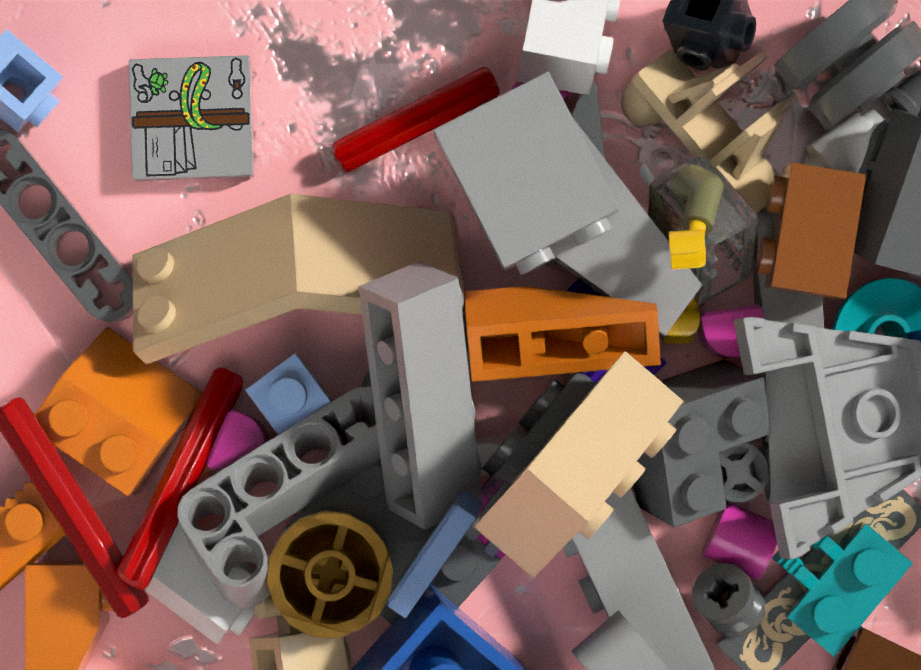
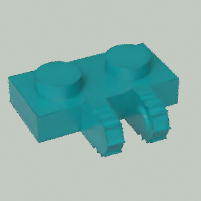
M863 522L842 547L827 535L811 545L814 549H819L831 559L817 577L804 567V563L799 558H780L779 550L772 557L779 566L806 588L784 616L833 657L838 654L913 564L868 524Z

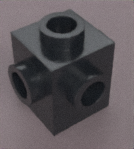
M670 0L662 20L664 30L667 32L674 53L677 54V57L684 64L698 70H708L710 67L720 69L736 63L740 52H746L751 47L757 26L756 18L752 16L748 0Z

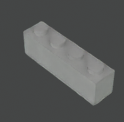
M418 261L358 287L387 509L426 530L440 523L460 492L464 493L466 491L481 502H483L480 481L482 466L477 453L474 425L476 411L471 398L468 370L470 357L465 343L462 315L464 299L459 287V278Z
M631 488L621 498L612 492L605 502L614 510L601 527L589 539L578 532L563 547L567 558L579 554L588 576L578 580L593 614L604 609L609 619L619 610L669 670H715Z

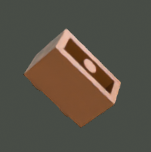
M791 162L783 167L782 176H772L768 190L766 211L776 213L772 238L762 237L756 266L757 273L766 274L765 289L832 300L846 299L866 174Z

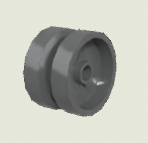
M897 0L847 1L773 65L792 89L804 88L826 70L829 72L833 79L811 97L808 107L827 132L857 107L863 111L905 77L906 73L903 70L921 56V28L915 21L902 22L880 41L872 33L895 13L898 4Z

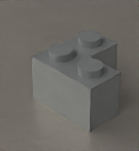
M725 359L660 380L684 402L668 421L677 429L672 437L653 458H650L643 452L637 460L646 469L634 483L636 501L642 510L673 528L727 509L719 452L771 434L764 377L759 374L744 375L743 367Z

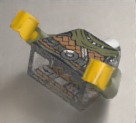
M660 152L644 162L639 171L640 176L649 187L648 215L669 241L671 269H690L702 284L666 336L662 337V341L666 344H688L694 339L695 332L700 323V314L697 307L703 306L706 301L750 278L758 216L706 157L697 156L678 166L668 152Z

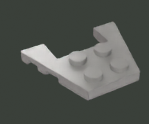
M756 317L733 320L744 375L758 374L799 364L804 365L827 489L769 503L780 558H799L810 551L809 546L829 533L839 532L854 522L853 518L877 502L886 501L921 478V341L856 331L818 328L813 325L768 321Z

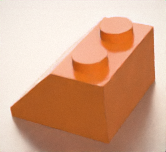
M106 327L62 374L34 415L54 446L126 496H132L141 491L187 425L203 392L158 361L149 364L143 362L133 352V344L111 328Z

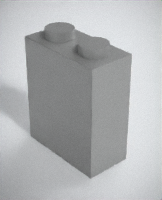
M549 71L434 129L435 139L503 271L517 266L520 274L524 275L555 259L551 247L572 236L577 245L581 246L612 229L608 218L615 215L620 208Z

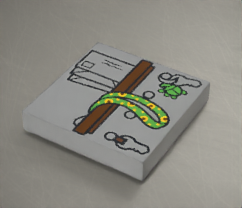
M249 55L129 59L132 180L161 181L255 177L251 58Z

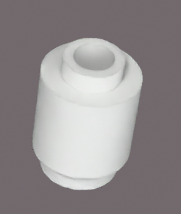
M869 109L862 115L854 112L807 145L810 158L804 164L858 173L864 160L870 137L874 129L884 119L873 109Z

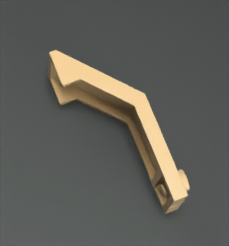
M290 193L132 255L133 352L143 362L149 364L298 308L362 315L358 286L418 261L458 277L459 287L464 299L455 218L449 211ZM465 301L462 308V315H466Z

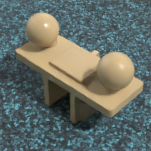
M670 49L641 69L632 78V82L625 88L621 97L622 111L629 121L639 126L654 125L663 119L701 165H703V159H706L726 181L722 180V182L730 186L738 195L737 208L742 211L741 205L744 204L745 210H743L742 214L739 211L737 212L739 214L737 215L736 226H739L746 222L744 217H747V206L754 214L766 206L771 178L773 175L780 176L766 160L764 154L783 120L781 113L797 101L798 97L792 92L742 131L717 100L768 58L767 54L761 51L742 66L734 63L696 77L690 68L677 57L674 50Z

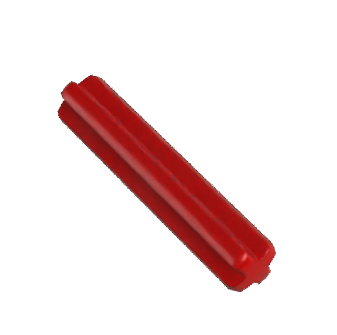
M480 67L334 141L332 151L340 167L345 172H351L497 98L500 94L499 85L488 67Z

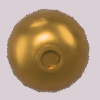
M321 511L299 518L281 533L269 555L267 585L274 605L289 625L312 637L337 639L360 630L380 615L391 594L393 567L386 544L370 524L349 513Z

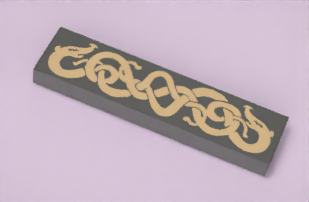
M903 489L886 501L877 502L853 518L854 522L839 532L829 533L827 536L842 547L863 522L899 550L921 528V506ZM811 546V550L803 554L799 559L804 563V567L817 577L831 559L819 549H814ZM786 571L763 594L766 603L765 614L761 623L752 632L741 637L722 635L715 644L741 670H779L810 639L806 633L784 616L806 588Z

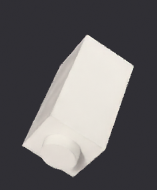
M179 522L145 591L217 645L229 630L239 637L255 616L253 607L239 608L231 605L222 597L191 550ZM197 524L196 529L201 530V531H204V530ZM242 562L230 570L228 578L243 580L250 577L255 570L248 562Z

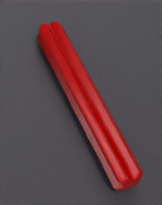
M217 367L213 370L117 568V578L123 583L137 589H145L149 586L179 523V503L186 493L196 487L227 412H231L240 395L243 378L238 373L223 367Z
M17 397L0 406L1 434L116 616L122 619L139 611L149 602V595L145 589L134 588L117 578V568L123 558V554L25 399Z

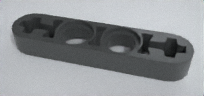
M0 128V146L3 147L8 143L11 146V149L5 155L8 162L20 173L24 171L27 164L32 169L31 173L16 179L6 193L1 189V185L7 184L12 180L4 170L0 169V205L87 312L96 319L110 323L121 322L129 318L133 314V278L22 140L10 131ZM31 186H43L51 195L52 204L50 210L39 219H29L20 210L19 200L21 194ZM77 231L86 236L90 250L87 258L82 263L68 266L58 257L57 245L63 235ZM102 257L108 262V266L97 270L106 282L112 285L122 282L125 286V289L119 295L124 304L118 310L109 305L102 308L98 306L97 301L103 294L92 279L87 278L82 287L76 281L77 277L91 272Z

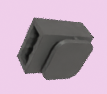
M921 107L918 115L894 108L892 116L882 121L874 129L858 172L866 174L854 253L876 265L921 276Z

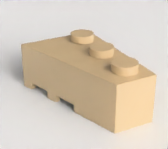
M625 351L581 400L538 454L513 480L512 485L485 513L474 528L534 578L578 532L589 539L601 527L614 510L605 502L612 492L619 498L624 496L643 474L646 468L637 460L643 452L650 458H653L672 437L677 429L668 421L684 401Z

